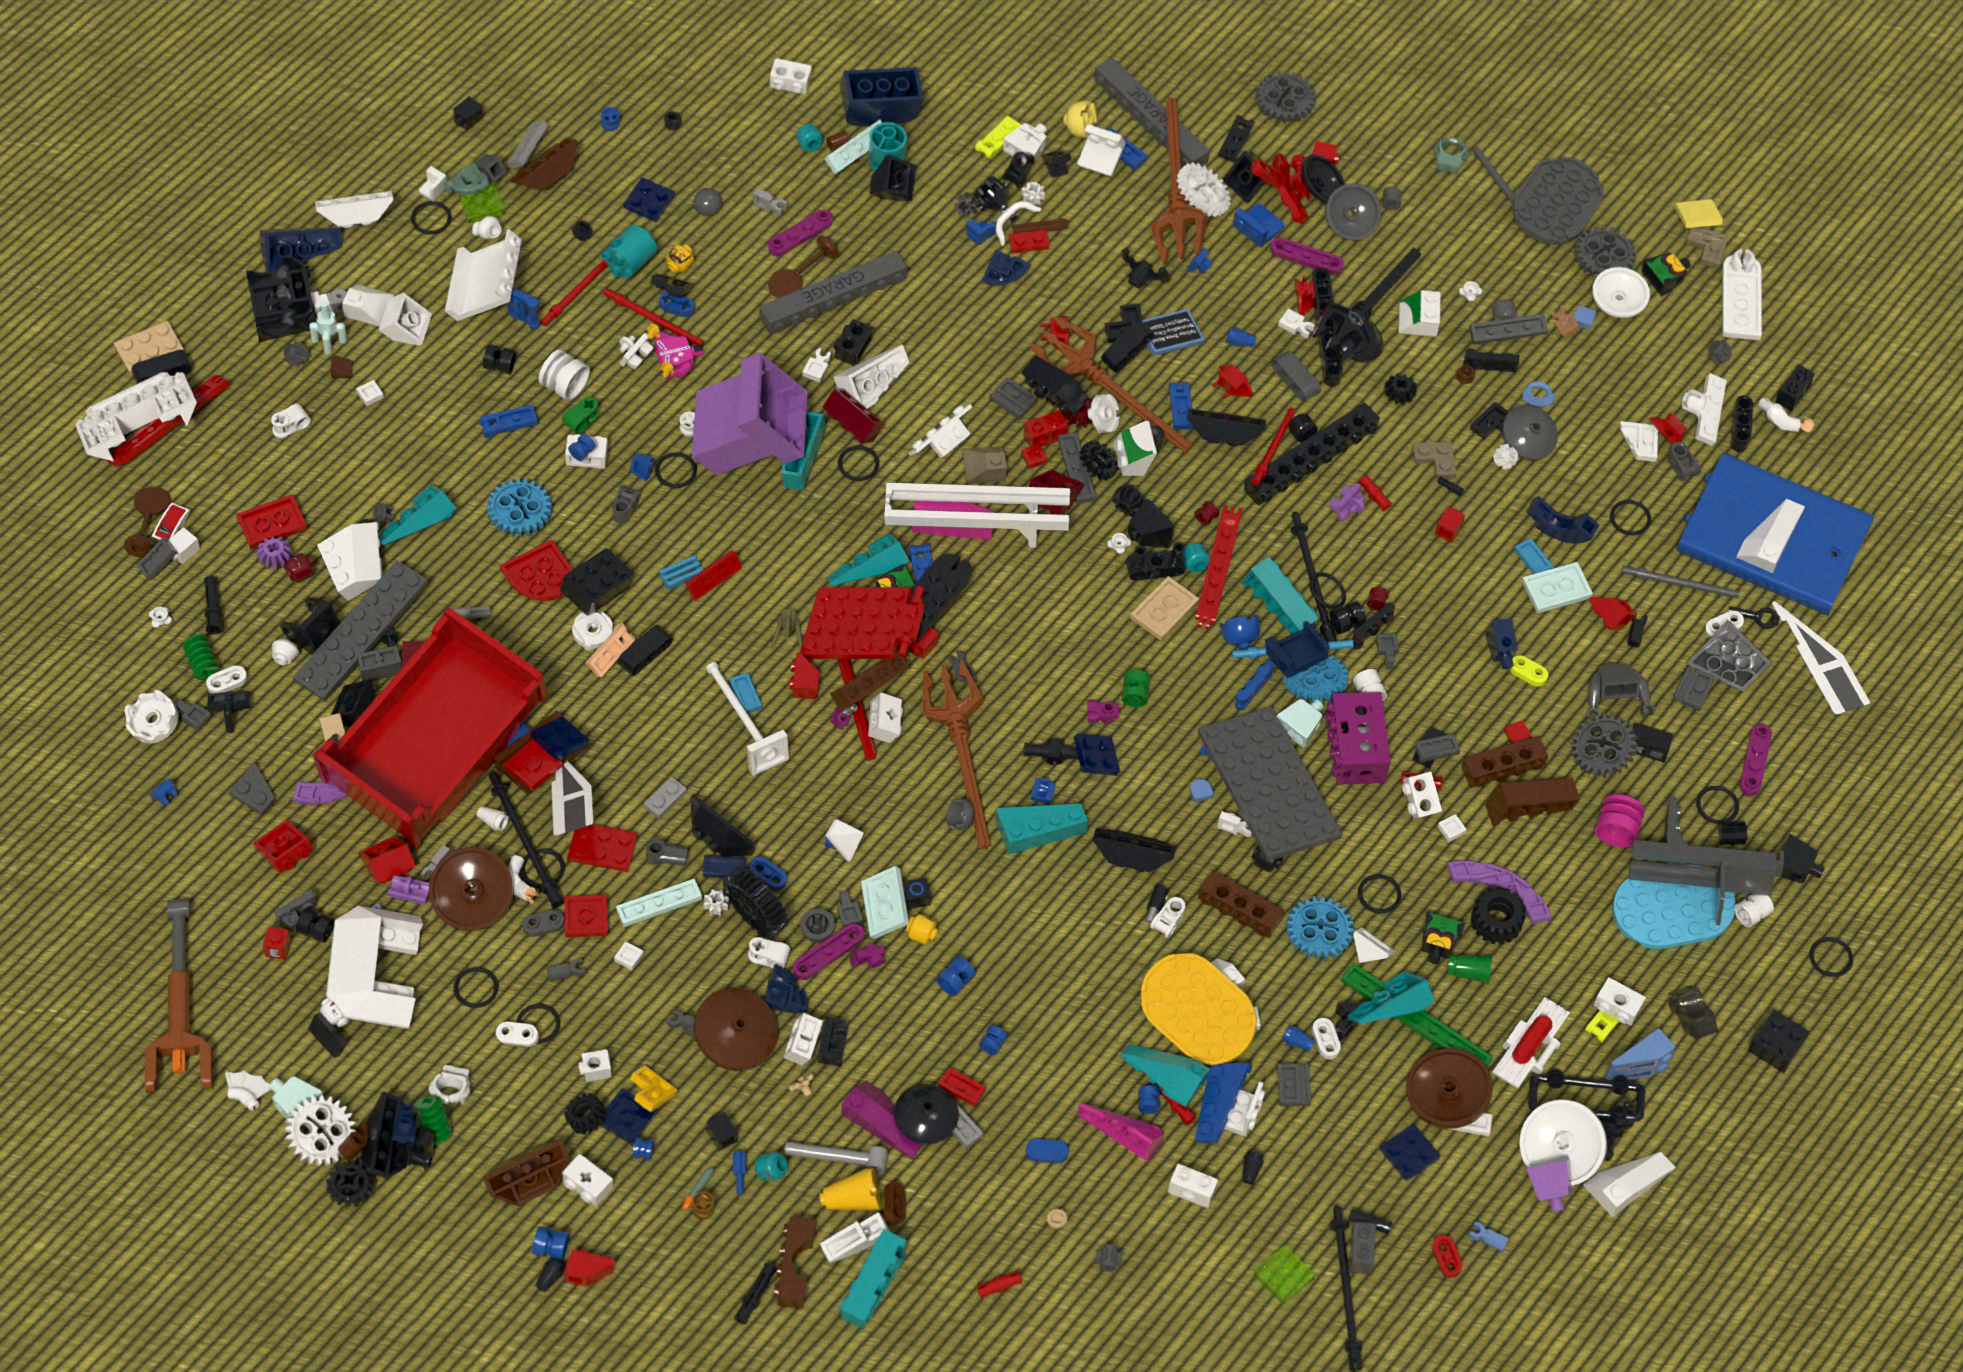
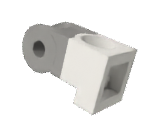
M336 289L332 293L318 295L317 291L311 292L314 314L321 311L320 302L323 300L328 302V308L334 314L343 312L342 303L347 292L342 289Z

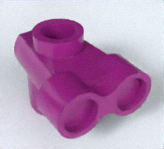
M1087 700L1088 723H1097L1100 720L1104 724H1111L1115 719L1119 718L1118 704Z
M870 943L864 948L854 950L853 956H850V964L852 967H856L863 963H868L869 968L879 967L885 963L883 957L885 948L883 945L876 946L875 943Z

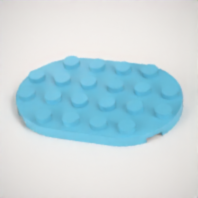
M1685 865V866L1704 867V866H1699V865ZM1628 878L1620 885L1615 894L1612 911L1615 923L1625 937L1633 939L1645 948L1666 949L1708 941L1720 936L1725 932L1734 917L1736 902L1734 893L1725 892L1721 923L1716 925L1717 888L1629 880Z

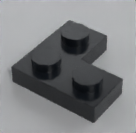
M658 273L652 275L650 282L656 284V288L663 289L674 297L685 295L692 290L693 283Z
M1139 303L1120 305L1122 321L1104 324L1107 343H1114L1134 322L1142 320Z
M1494 402L1470 425V429L1485 440L1496 429L1502 432L1503 421L1509 411L1497 402Z

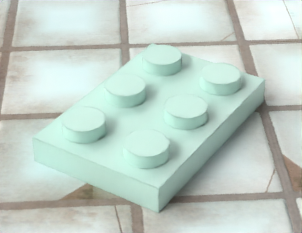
M1578 562L1522 578V583L1537 613L1587 600L1593 596Z
M894 866L861 881L870 937L876 939L909 924L900 868Z

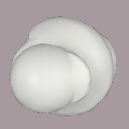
M486 216L481 221L473 224L472 233L475 236L480 235L483 239L497 238L501 234L500 222L496 217Z

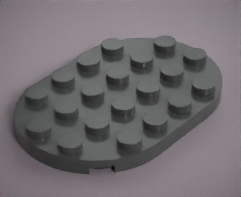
M1560 156L1559 159L1547 158L1542 160L1534 167L1516 194L1512 207L1516 223L1525 234L1545 244H1564L1573 241L1583 232L1602 201L1603 186L1600 185L1598 175L1588 165L1574 158Z

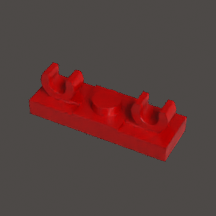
M731 550L724 554L723 557L715 560L700 571V573L684 582L692 599H699L742 568L736 552Z

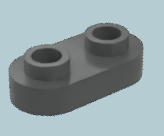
M558 910L528 915L522 922L523 931L530 937L558 932L564 927V916ZM553 917L557 918V920L551 921L550 919Z

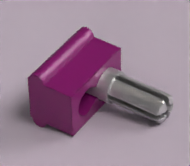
M853 704L841 711L836 706L830 723L843 730L852 712L858 709L857 705Z

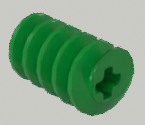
M204 634L193 635L183 644V650L185 651L190 668L193 671L194 677L198 680H207L210 675L219 672L212 649L209 647L210 644Z
M435 1095L418 1099L414 1105L417 1108V1114L420 1116L421 1127L433 1133L435 1138L434 1144L445 1142L451 1136L452 1131L449 1127L450 1124L447 1120L442 1099Z

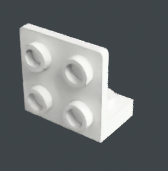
M1087 124L1085 133L1088 139L1077 164L1080 167L1112 176L1126 143L1119 134Z
M1259 1081L1255 1095L1239 1090L1235 1099L1237 1101L1235 1107L1228 1114L1227 1118L1229 1120L1225 1130L1245 1137L1248 1130H1253L1265 1095V1091L1262 1090L1263 1082Z

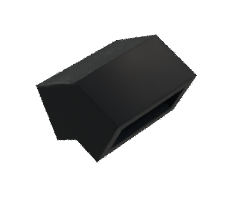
M1745 821L1719 822L1718 835L1720 845L1746 844L1748 836Z

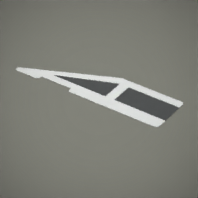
M1772 602L1780 619L1787 621L1798 640L1799 645H1797V649L1832 711L1835 714H1841L1870 704L1844 655L1777 602Z
M554 753L560 760L564 758L560 753ZM567 761L555 772L556 780L552 782L553 832L555 836L593 824L591 785Z

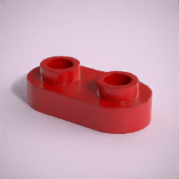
M1446 1235L1436 1237L1432 1244V1252L1438 1267L1445 1277L1455 1278L1462 1270V1261L1454 1241ZM1443 1246L1446 1248V1250L1441 1251L1439 1247ZM1447 1266H1452L1454 1270H1449Z

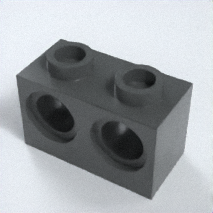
M1354 1222L1351 1230L1349 1273L1371 1275L1375 1257L1376 1224Z

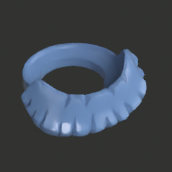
M1532 382L1522 392L1523 400L1529 405L1537 407L1551 405L1555 397L1551 388L1543 382ZM1533 388H1542L1546 391V395L1543 398H1538L1532 394L1531 390Z

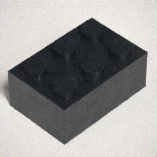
M1035 356L1021 372L1025 377L1024 382L1029 387L1035 389L1033 393L1038 398H1045L1053 407L1057 405L1065 414L1069 412L1075 416L1090 399L1072 376L1038 356Z
M605 548L567 573L563 578L560 591L585 615L589 616L628 590L634 573L608 548Z

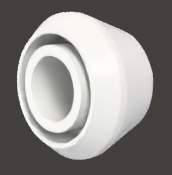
M278 639L272 644V657L279 665L290 664L299 654L297 646L289 640Z

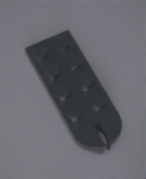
M956 554L939 556L911 588L913 591L911 597H914L917 586L924 588L921 599L923 600L922 604L925 605V610L916 639L917 643L920 642L971 580L972 570L970 564L965 559L960 563L961 557Z

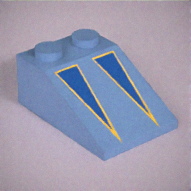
M1658 1028L1614 1060L1609 1067L1605 1080L1612 1081L1618 1075L1625 1076L1627 1080L1652 1077L1658 1072L1662 1074L1669 1068V1062L1674 1057L1673 1052L1676 1046Z

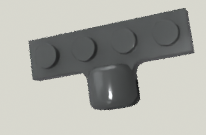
M1501 300L1494 303L1492 307L1493 321L1470 324L1469 326L1473 345L1548 333L1544 314L1520 317L1517 315L1514 302L1511 300Z

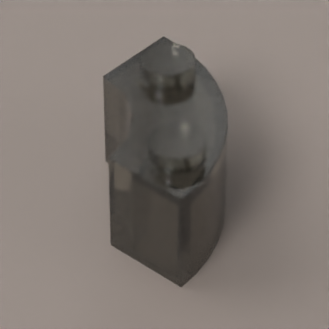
M1690 985L1668 993L1670 998L1668 1001L1669 1008L1672 1012H1675L1686 1035H1690L1697 1040L1719 1032L1714 1012L1706 1005L1699 988Z

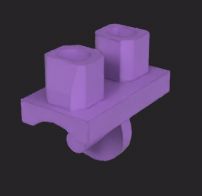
M1357 483L1353 487L1345 485L1340 492L1342 499L1333 498L1331 500L1330 508L1333 512L1337 513L1338 520L1344 521L1350 513H1361L1365 509L1363 504L1365 499L1360 492L1361 485Z
M394 875L388 896L394 897L397 900H408L423 905L426 903L429 894V883L414 880L412 876L404 878Z

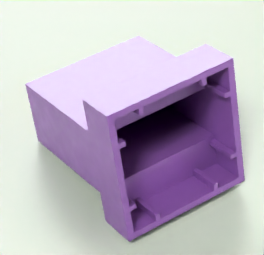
M761 353L741 360L740 375L696 391L692 457L715 475L770 455H774L784 464L804 457L808 391Z

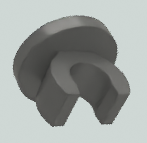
M379 503L373 510V517L376 522H392L395 518L394 515L387 513H390L393 507Z

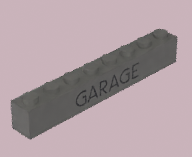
M1113 57L1097 66L1094 75L1096 84L1101 86L1111 98H1114L1122 109H1125L1135 121H1138L1147 133H1150L1169 152L1166 108ZM1178 121L1182 167L1192 162L1195 165L1199 163L1202 167L1209 161L1210 150Z
M897 251L891 252L759 306V318L769 334L780 332L791 325H797L801 321L814 318L823 312L831 311L857 298L866 297L872 292L883 290L889 285L902 282L907 276V266Z

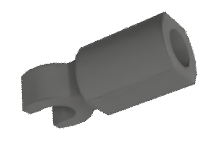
M575 959L570 964L563 963L547 967L549 981L571 977L570 975L578 977L585 975L584 968H576L583 965L582 959Z

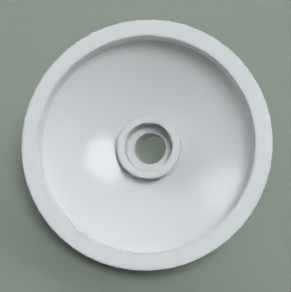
M1615 267L1603 271L1595 279L1592 288L1593 298L1598 307L1605 313L1618 318H1629L1638 315L1646 308L1650 298L1647 282L1637 272L1628 268Z

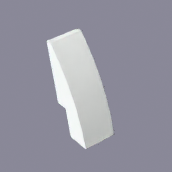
M878 1212L861 1223H853L823 1241L820 1245L828 1261L832 1263L873 1246L883 1229L891 1231L883 1216Z

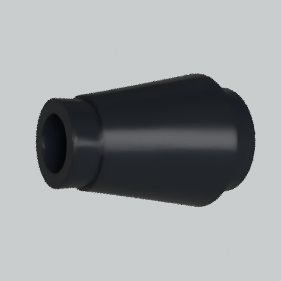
M1247 1151L1246 1155L1243 1156V1183L1254 1185L1264 1164V1156L1262 1154Z
M550 1258L548 1262H545L535 1287L546 1293L563 1275L565 1267Z

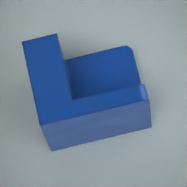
M971 219L967 222L966 235L978 246L996 234V223L994 221L989 224L981 221L977 224Z

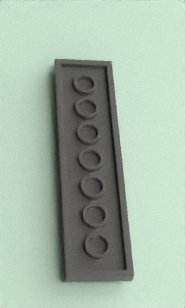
M396 560L292 677L294 682L323 701H326L358 665L357 654L369 652L381 636L387 632L429 584L428 580Z

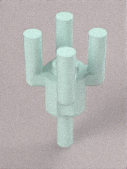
M323 300L320 302L321 311L317 314V322L310 323L309 327L312 342H319V332L322 335L324 353L329 355L332 353L331 336L338 332L339 342L342 344L347 342L345 325L343 323H336L334 312L329 310L328 302Z

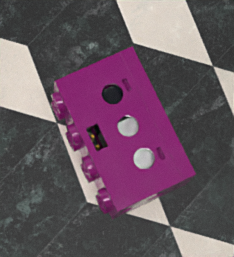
M1334 693L1331 701L1328 702V712L1325 714L1326 724L1330 726V729H1328V741L1332 742L1330 759H1334L1332 776L1336 777L1337 785L1385 783L1391 762L1382 693Z

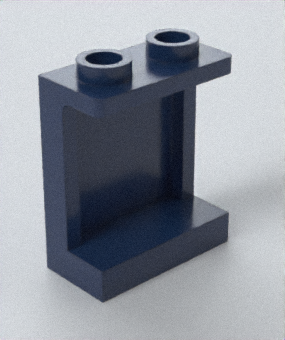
M1308 621L1303 622V629L1278 642L1273 637L1265 639L1266 654L1286 678L1328 659L1329 644L1327 640L1322 639L1315 626H1311Z

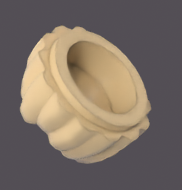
M1053 1209L1047 1215V1222L1052 1228L1059 1229L1067 1223L1068 1216L1062 1209Z

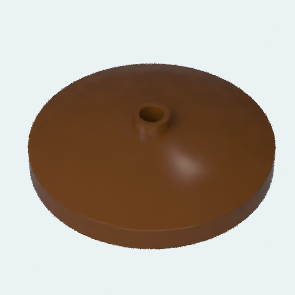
M465 847L446 855L435 867L429 882V898L436 914L449 926L462 931H479L497 923L508 911L514 892L512 875L506 864L493 852L478 847ZM472 888H476L474 894L470 893Z
M740 988L718 990L703 1001L695 1014L693 1030L696 1043L701 1052L712 1063L721 1068L732 1071L753 1069L769 1057L777 1043L778 1026L771 1008L762 998L748 990Z
M1439 1049L1424 1055L1413 1065L1407 1078V1098L1414 1113L1424 1122L1439 1128H1460L1475 1122L1489 1107L1492 1098V1079L1484 1063L1473 1054L1460 1049Z

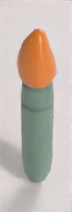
M709 1167L704 1171L689 1195L686 1196L682 1206L683 1209H688L692 1206L694 1195L702 1191L714 1171L713 1167Z

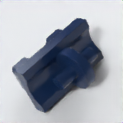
M401 1104L400 1111H395L393 1140L401 1143L415 1142L417 1113L413 1112V1105Z

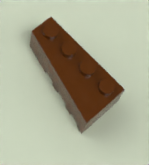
M1561 777L1554 780L1540 779L1537 781L1523 780L1513 783L1506 781L1499 784L1485 806L1492 826L1499 825L1500 820L1508 819L1509 822L1517 821L1518 817L1528 815L1529 818H1534L1545 811L1549 815L1573 810L1579 802L1580 796L1573 778L1564 779Z

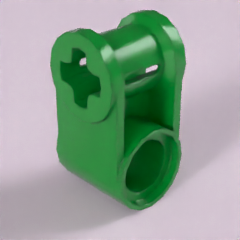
M585 397L564 413L562 422L575 434L581 433L599 417L597 400L593 397Z

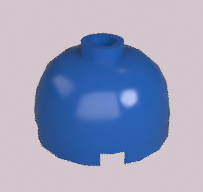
M1252 615L1253 619L1247 620V616H1242L1225 621V625L1220 623L1223 639L1231 646H1238L1239 649L1251 647L1250 643L1256 641L1260 634L1258 615Z

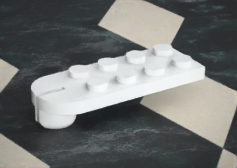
M1739 249L1733 255L1726 258L1722 267V337L1760 340L1762 336L1761 266L1755 259L1754 254L1746 249L1743 256L1742 269L1740 260L1742 249Z

